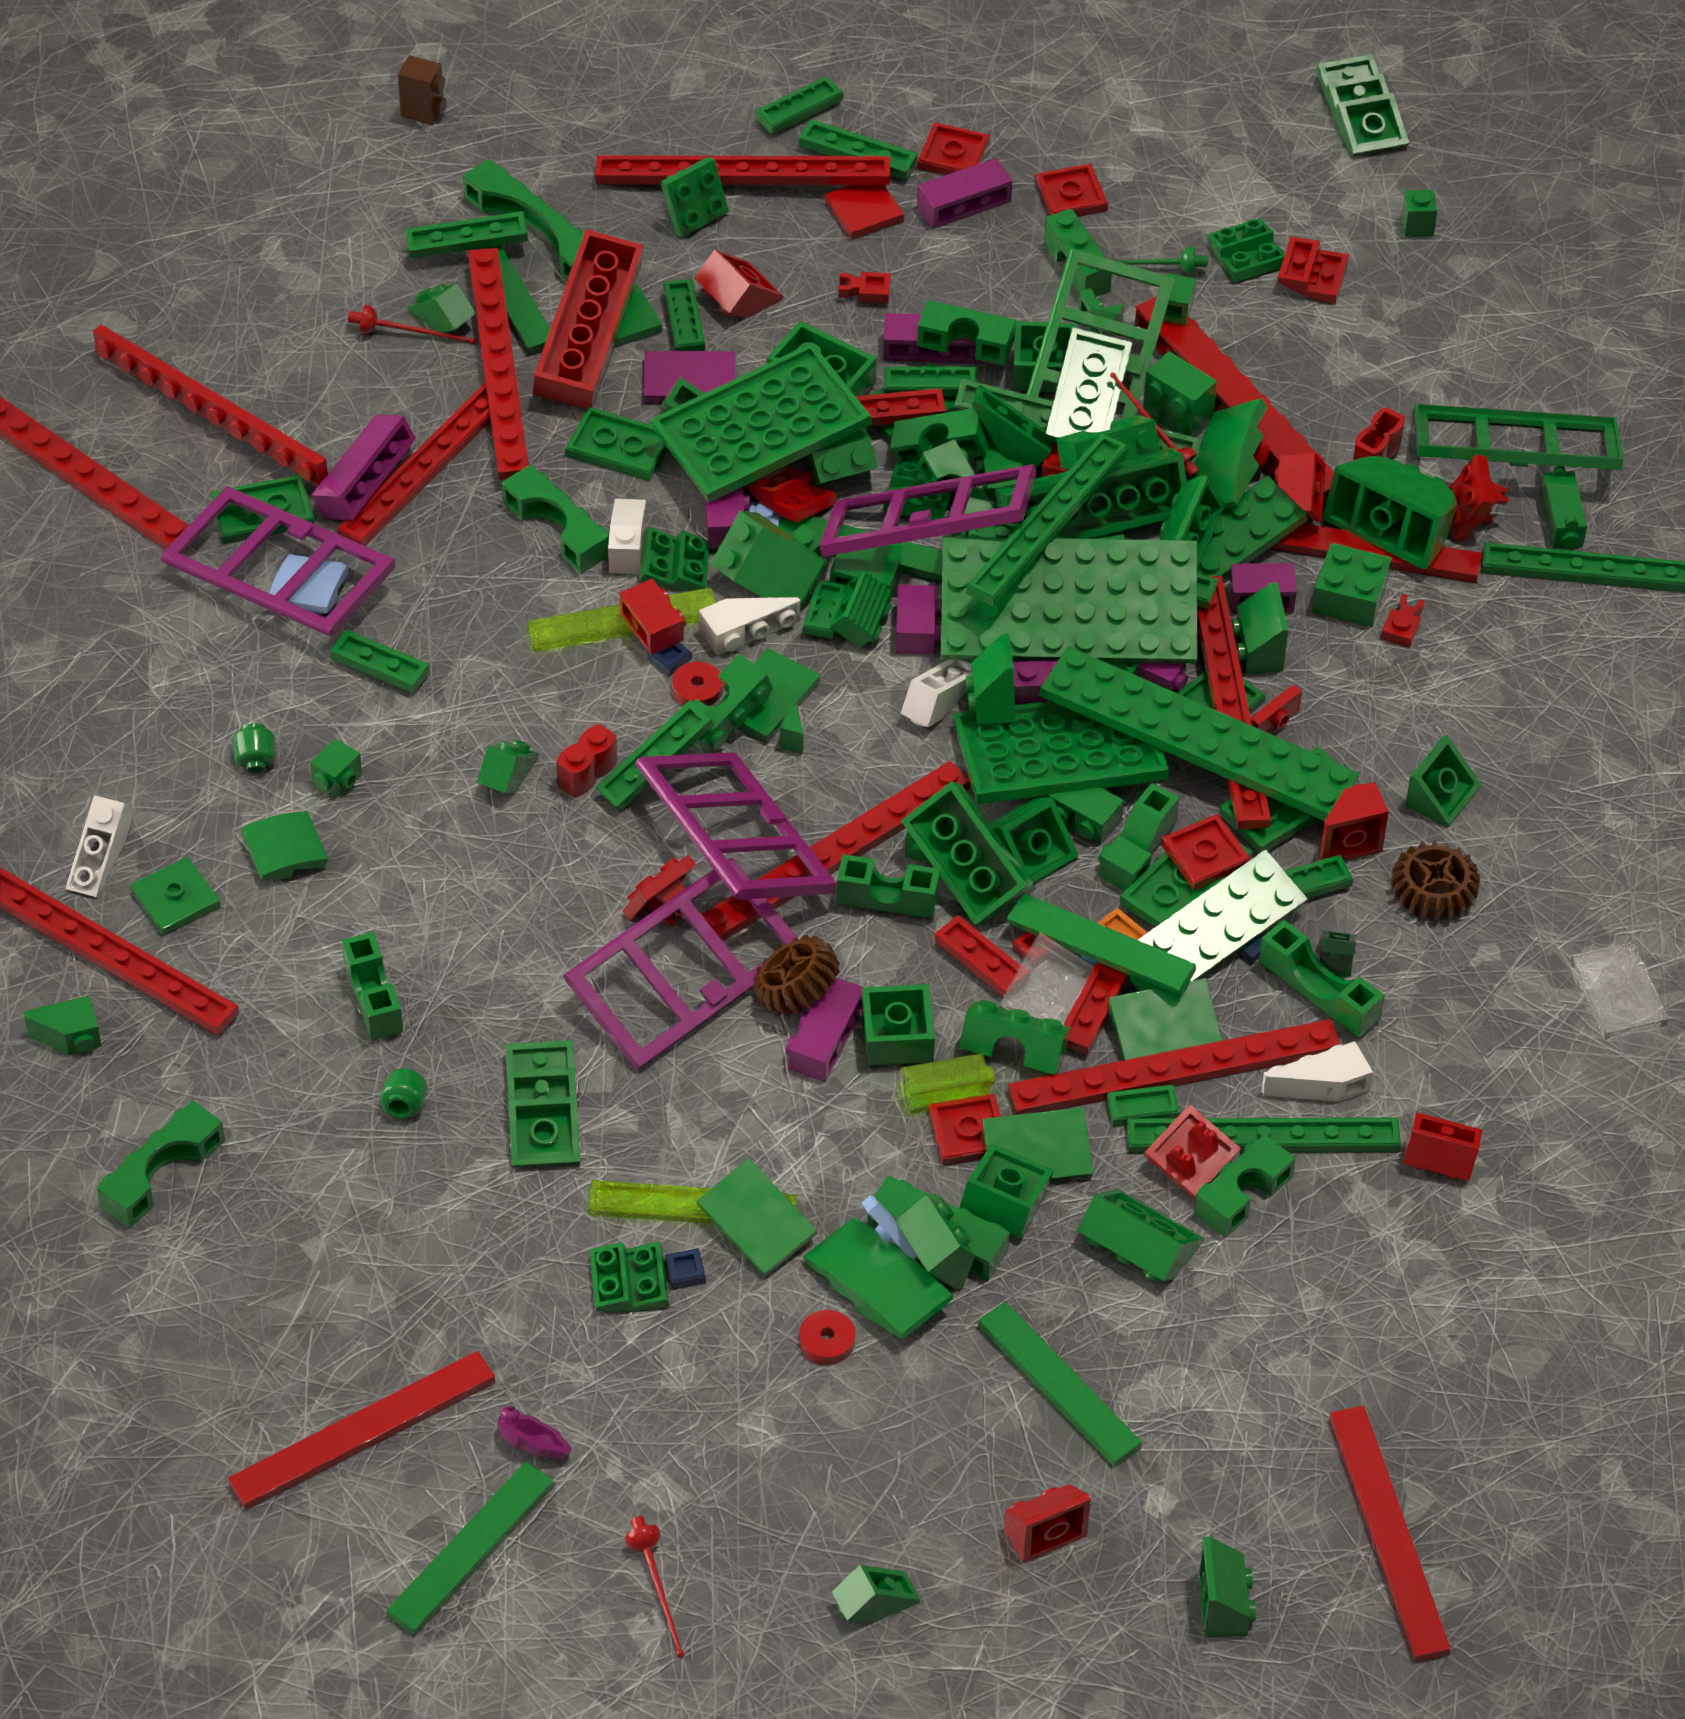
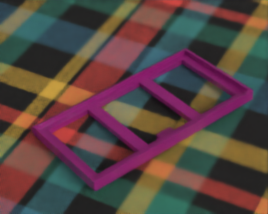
M1034 464L837 500L819 545L822 557L1023 521L1036 477ZM1017 480L1009 506L965 514L973 487ZM957 491L949 517L931 520L930 510L919 511L911 514L910 524L897 527L906 500ZM890 503L881 530L837 537L846 511Z
M228 486L219 493L161 555V562L329 637L334 636L396 568L394 558ZM229 503H233L266 518L218 570L182 555V552ZM280 524L288 527L287 534L303 541L308 536L323 543L275 595L231 577ZM336 549L374 565L326 618L288 602Z
M736 752L641 757L636 761V767L737 900L832 894L834 892L837 882ZM729 766L749 792L678 796L658 769ZM759 805L761 807L759 812L768 824H774L783 836L712 840L690 812L689 808ZM793 849L814 876L743 881L722 853Z
M733 858L727 859L743 881L750 880ZM714 869L563 975L569 987L636 1071L752 989L755 985L753 979L758 974V967L765 964L763 961L747 972L692 904L691 901L722 880ZM748 899L781 942L785 944L791 943L796 935L767 899ZM678 910L736 981L726 989L723 988L716 978L709 982L699 991L707 1002L694 1012L688 1009L635 942L639 937ZM621 950L625 952L680 1021L642 1049L584 977Z

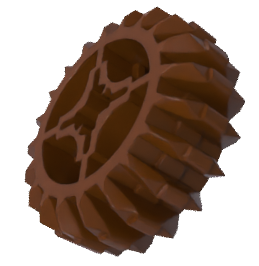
M1435 840L1431 846H1427L1421 841L1418 849L1410 846L1407 853H1401L1398 862L1393 866L1391 885L1392 889H1394V899L1400 900L1401 908H1409L1411 916L1417 913L1421 914L1423 921L1428 916L1433 917L1436 923L1440 917H1444L1450 922L1453 914L1461 917L1465 910H1470L1473 902L1478 897L1480 874H1477V864L1471 863L1470 855H1462L1460 847L1454 850L1450 849L1448 842L1443 847L1438 846Z
M805 935L800 940L795 937L791 943H783L782 947L777 951L773 950V954L769 958L764 959L765 964L757 969L758 974L753 979L755 983L753 989L759 1002L765 1009L767 1008L769 1012H773L776 1016L783 1014L785 1017H788L793 1012L798 1015L802 1009H810L811 1004L816 1001L820 1002V997L830 992L829 987L837 982L835 977L840 973L838 957L832 947L817 936L809 937Z

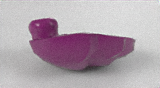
M506 1406L501 1410V1416L497 1421L498 1430L505 1441L512 1447L520 1451H527L539 1458L567 1459L572 1448L559 1431L531 1415L520 1414L519 1410H515L513 1406Z

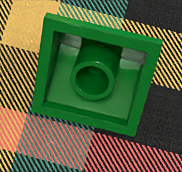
M1448 735L1442 736L1410 776L1405 806L1443 826H1449L1482 785Z

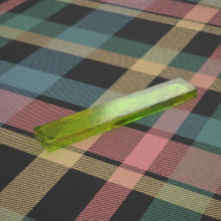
M712 588L669 595L670 602L675 610L679 609L683 613L686 624L699 622V610L716 603ZM620 604L527 621V630L533 652L634 634L620 614Z
M591 1180L588 1215L715 1224L697 1205V1200L711 1188ZM782 1193L796 1207L797 1194Z

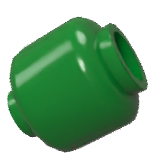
M259 723L245 724L234 734L232 740L234 761L239 767L246 769L248 773L255 774L264 772L266 767L275 762V737L272 731L267 729L265 725Z
M397 1069L392 1071L386 1077L381 1091V1106L387 1113L396 1118L409 1119L416 1116L422 1110L428 1087L426 1080L414 1070Z

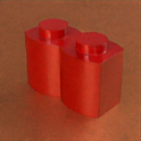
M1387 407L1379 410L1373 416L1371 426L1366 427L1358 434L1355 440L1353 460L1370 456L1393 457L1401 447L1405 416Z
M597 724L588 728L580 736L578 743L564 749L556 761L558 787L574 798L588 792L594 785L596 778L606 775L616 765L617 735L601 724Z

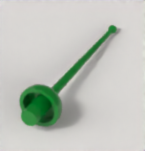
M1195 246L1184 249L1180 258L1114 260L1128 265H1180L1182 271L1188 276H1195V267H1208V255H1195Z

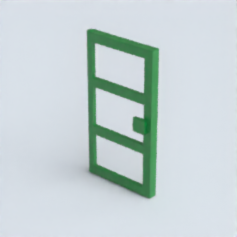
M1070 249L1026 395L1038 398L1043 381L1058 386L1061 372L1048 369L1047 366L1062 319L1143 343L1140 356L1129 353L1125 369L1126 373L1134 375L1129 392L1139 402L1145 384L1146 371L1150 367L1175 278L1076 249ZM1078 264L1160 288L1148 330L1067 307L1066 302ZM1120 389L1117 403L1125 405L1121 419L1134 416L1137 411L1136 406L1125 392Z
M1415 404L1413 408L1417 456L1472 460L1478 454L1487 457L1488 461L1507 462L1509 466L1528 467V464L1622 470L1624 459L1617 417ZM1428 419L1475 422L1477 448L1430 445ZM1488 423L1543 426L1546 452L1491 449ZM1557 427L1604 431L1608 457L1561 454Z

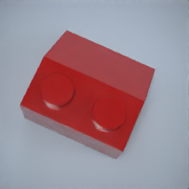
M715 249L694 277L703 286L701 291L709 298L717 300L720 303L718 308L732 318L736 315L747 319L780 302L784 297L749 261Z
M1375 782L1363 785L1357 784L1343 790L1325 820L1319 861L1341 855L1343 861L1383 852L1389 811Z
M1067 1484L1060 1488L1053 1487L1047 1489L1039 1497L1027 1502H1016L1008 1510H1005L1004 1530L1022 1562H1027L1086 1537L1091 1499L1088 1493Z

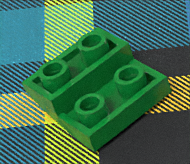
M1261 218L1250 219L1245 223L1225 227L1219 231L1207 234V240L1215 256L1234 282L1279 269L1282 266L1285 253L1274 242V232Z
M910 462L897 463L891 475L888 491L927 483L920 473L917 464ZM953 491L908 499L905 501L901 514L911 516L914 512L930 510L931 520L945 518ZM890 503L883 504V511L887 512Z
M648 526L642 537L639 581L645 582L653 578L658 587L680 591H704L707 583L708 540L683 530L675 537Z
M308 811L268 817L248 824L241 829L242 836L261 880L291 878L295 869L325 868L328 857Z
M660 1241L626 1249L623 1242L589 1249L595 1308L597 1311L637 1312L670 1306L664 1251Z

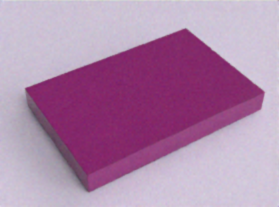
M645 351L644 403H662L674 383L680 377L704 393L734 380L735 351Z

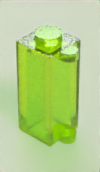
M982 1053L901 1068L903 1090L910 1114L928 1111L929 1104L988 1095L990 1094V1086L995 1085L993 1068L991 1065L986 1066Z

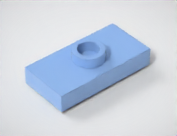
M870 1195L862 1202V1205L879 1224L875 1228L878 1234L888 1244L894 1240L908 1256L915 1259L918 1255L895 1221L896 1219L874 1196Z

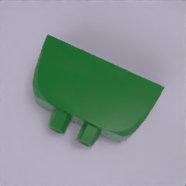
M1370 456L1335 466L1323 517L1326 522L1347 530L1357 537L1424 570L1433 562L1447 540L1457 501L1453 492L1445 485V480L1437 476L1431 478L1421 473L1418 467L1410 463L1404 465L1393 459Z

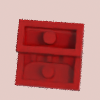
M1291 236L1278 275V282L1304 296L1336 304L1348 267L1349 254L1320 250V241Z
M788 466L748 484V490L763 505L795 522H799L835 504V492L811 485V473Z

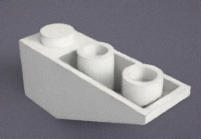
M798 597L724 599L699 610V631L717 656L728 651H734L754 640L762 639L782 628L791 627L800 621V600Z
M94 795L65 888L66 890L98 897L126 842L135 812L125 803Z
M1354 1041L1346 1045H1336L1328 1051L1314 1056H1304L1298 1061L1284 1066L1272 1067L1263 1074L1261 1093L1263 1096L1341 1102L1370 1092L1373 1071Z

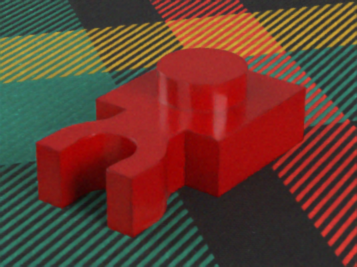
M861 272V277L840 273L838 298L859 296V302L889 303L891 273Z
M1402 594L1398 610L1391 608L1381 631V639L1410 648L1421 624L1422 617L1419 616L1423 612L1425 601L1419 599L1416 606H1408V595Z

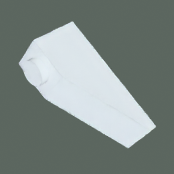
M615 499L608 545L609 573L640 574L646 500Z
M947 660L911 680L901 714L910 718L914 724L923 727H929L943 719L966 692L965 676L971 675V663L965 660Z

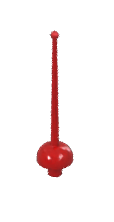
M367 304L364 305L362 313L350 310L348 315V322L359 324V334L363 335L371 333L376 325L467 341L471 344L476 342L475 338H465L377 319L376 310Z
M1111 372L1110 377L1117 382L1144 417L1151 418L1116 377V373ZM1156 424L1157 434L1167 447H1171L1183 455L1187 476L1189 478L1194 476L1199 471L1192 462L1197 452L1189 447L1178 449Z
M644 1516L634 1517L630 1521L633 1530L626 1534L625 1542L631 1550L644 1552L677 1648V1656L683 1657L684 1651L681 1649L651 1550L659 1543L661 1537L660 1529L656 1525H646Z

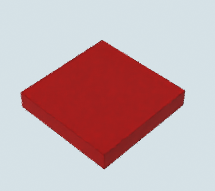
M934 122L918 158L917 169L948 175L982 162L990 143V135Z
M1091 163L1035 174V183L1049 216L1071 208L1077 217L1108 211V202Z
M850 185L825 194L826 204L850 239L904 221L903 211L884 185Z
M1218 814L1161 837V846L1193 890L1229 876L1251 860Z
M995 1093L929 1104L928 1111L942 1165L982 1159L986 1153L982 1120L984 1118L1001 1117Z

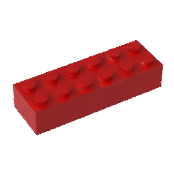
M585 229L534 374L533 395L586 410L588 406L593 407L642 265L644 245Z

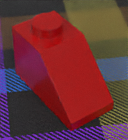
M1316 453L1281 455L1279 467L1275 470L1277 485L1315 522H1322L1326 464Z

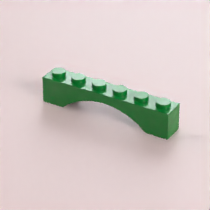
M490 158L463 174V195L482 212L507 214L523 211L525 223L539 231L556 251L560 263L561 276L568 280L584 232L581 229L575 228L561 213L555 212L541 197L534 195L527 189L524 183L518 182L508 174L504 167L498 166Z

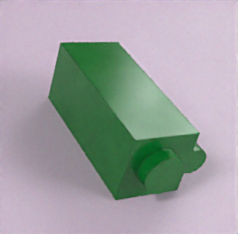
M1556 466L1553 472L1543 473L1540 490L1552 549L1583 547L1587 524L1575 472L1566 471L1564 466Z

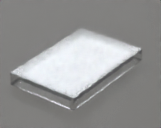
M1040 932L1034 939L998 1007L1007 1010L1021 1009L1027 1011L1032 1017L1039 1019L1054 1018L1061 1021L1062 1025H1064L1094 966Z
M1633 941L1571 955L1570 964L1605 1040L1668 1026L1669 1017Z

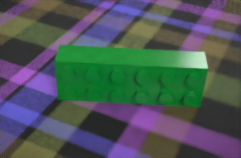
M1169 447L1121 461L1057 535L1071 539H1089L1167 520L1172 510V500L1175 494L1179 493L1182 484L1187 481L1183 455ZM1067 472L1035 479L1023 521L1013 523L1021 525ZM1016 484L995 489L998 508L1010 505Z

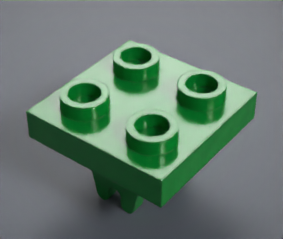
M707 157L682 171H677L673 176L670 175L667 179L660 182L675 234L680 237L729 212L715 159Z

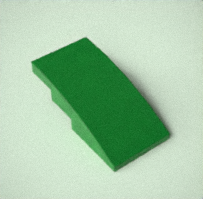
M1373 54L1324 62L1317 65L1316 71L1330 110L1353 156L1409 145L1394 93H1389L1384 74H1379Z
M1262 398L1214 412L1203 435L1194 464L1199 471L1192 476L1191 480L1202 475L1207 476L1225 504L1223 510L1238 505L1259 467L1253 454L1263 438V434L1257 426L1268 408Z
M573 1040L505 1044L512 1167L579 1164L580 1147Z
M855 1217L803 1256L806 1266L829 1279L832 1290L854 1302L860 1315L901 1339H904L953 1300L952 1294L920 1264L892 1242L888 1244L876 1230Z

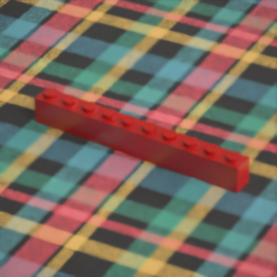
M1157 296L1136 305V327L1148 330ZM1189 317L1187 325L1167 321L1162 322L1155 349L1162 357L1170 351L1217 380L1214 412L1262 398L1268 406L1257 427L1261 428L1268 437L1269 454L1263 466L1274 478L1275 470L1279 467L1281 455L1316 453L1325 463L1322 455L1315 452L1308 445L1304 436L1294 430L1288 423L1287 418L1271 405L1267 396L1262 395L1253 386L1250 378L1244 376L1238 370L1233 360L1224 355L1216 342L1200 329L1199 324L1194 319ZM1327 464L1325 467L1323 511H1325L1334 471Z

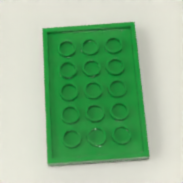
M813 342L650 419L654 431L708 503L872 424L871 415Z
M1052 701L1015 705V722L977 725L975 712L953 713V726L977 804L1168 780L1169 769L1161 749Z

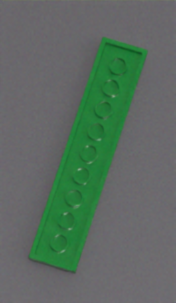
M1070 646L1066 648L1040 688L1039 696L1323 821L1326 820L1343 790L1351 788L1358 782L1360 773Z

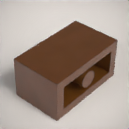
M409 55L398 73L401 117L434 125L438 116L443 115L447 105V99L444 98L443 94L445 77L442 76V64Z

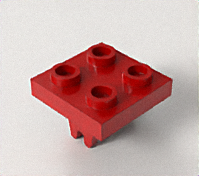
M1476 454L1469 464L1463 467L1461 474L1453 484L1448 486L1457 501V507L1451 524L1452 539L1464 542L1479 523L1491 524L1494 518L1489 514L1494 504L1506 505L1509 502V498L1504 496L1508 489L1491 481L1488 460L1485 456Z
M689 855L680 861L676 857L668 861L660 868L661 872L656 876L652 877L649 875L636 885V890L627 897L630 902L622 910L623 913L631 921L646 909L652 912L685 890L682 882L696 866V863ZM679 910L673 913L676 918H683ZM669 916L663 922L668 926H672L674 919L672 916Z
M1189 1104L1145 1151L1144 1157L1191 1198L1196 1200L1195 1196L1199 1188L1204 1183H1211L1216 1179L1222 1167L1226 1163L1232 1162L1240 1153L1241 1148Z

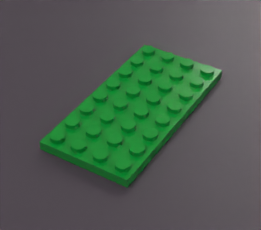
M943 536L941 660H975L1001 634L1009 633L1013 661L1059 660L1066 648L1070 646L1104 662L1197 663V541L1053 538L994 606H991L966 594V586L1008 538Z

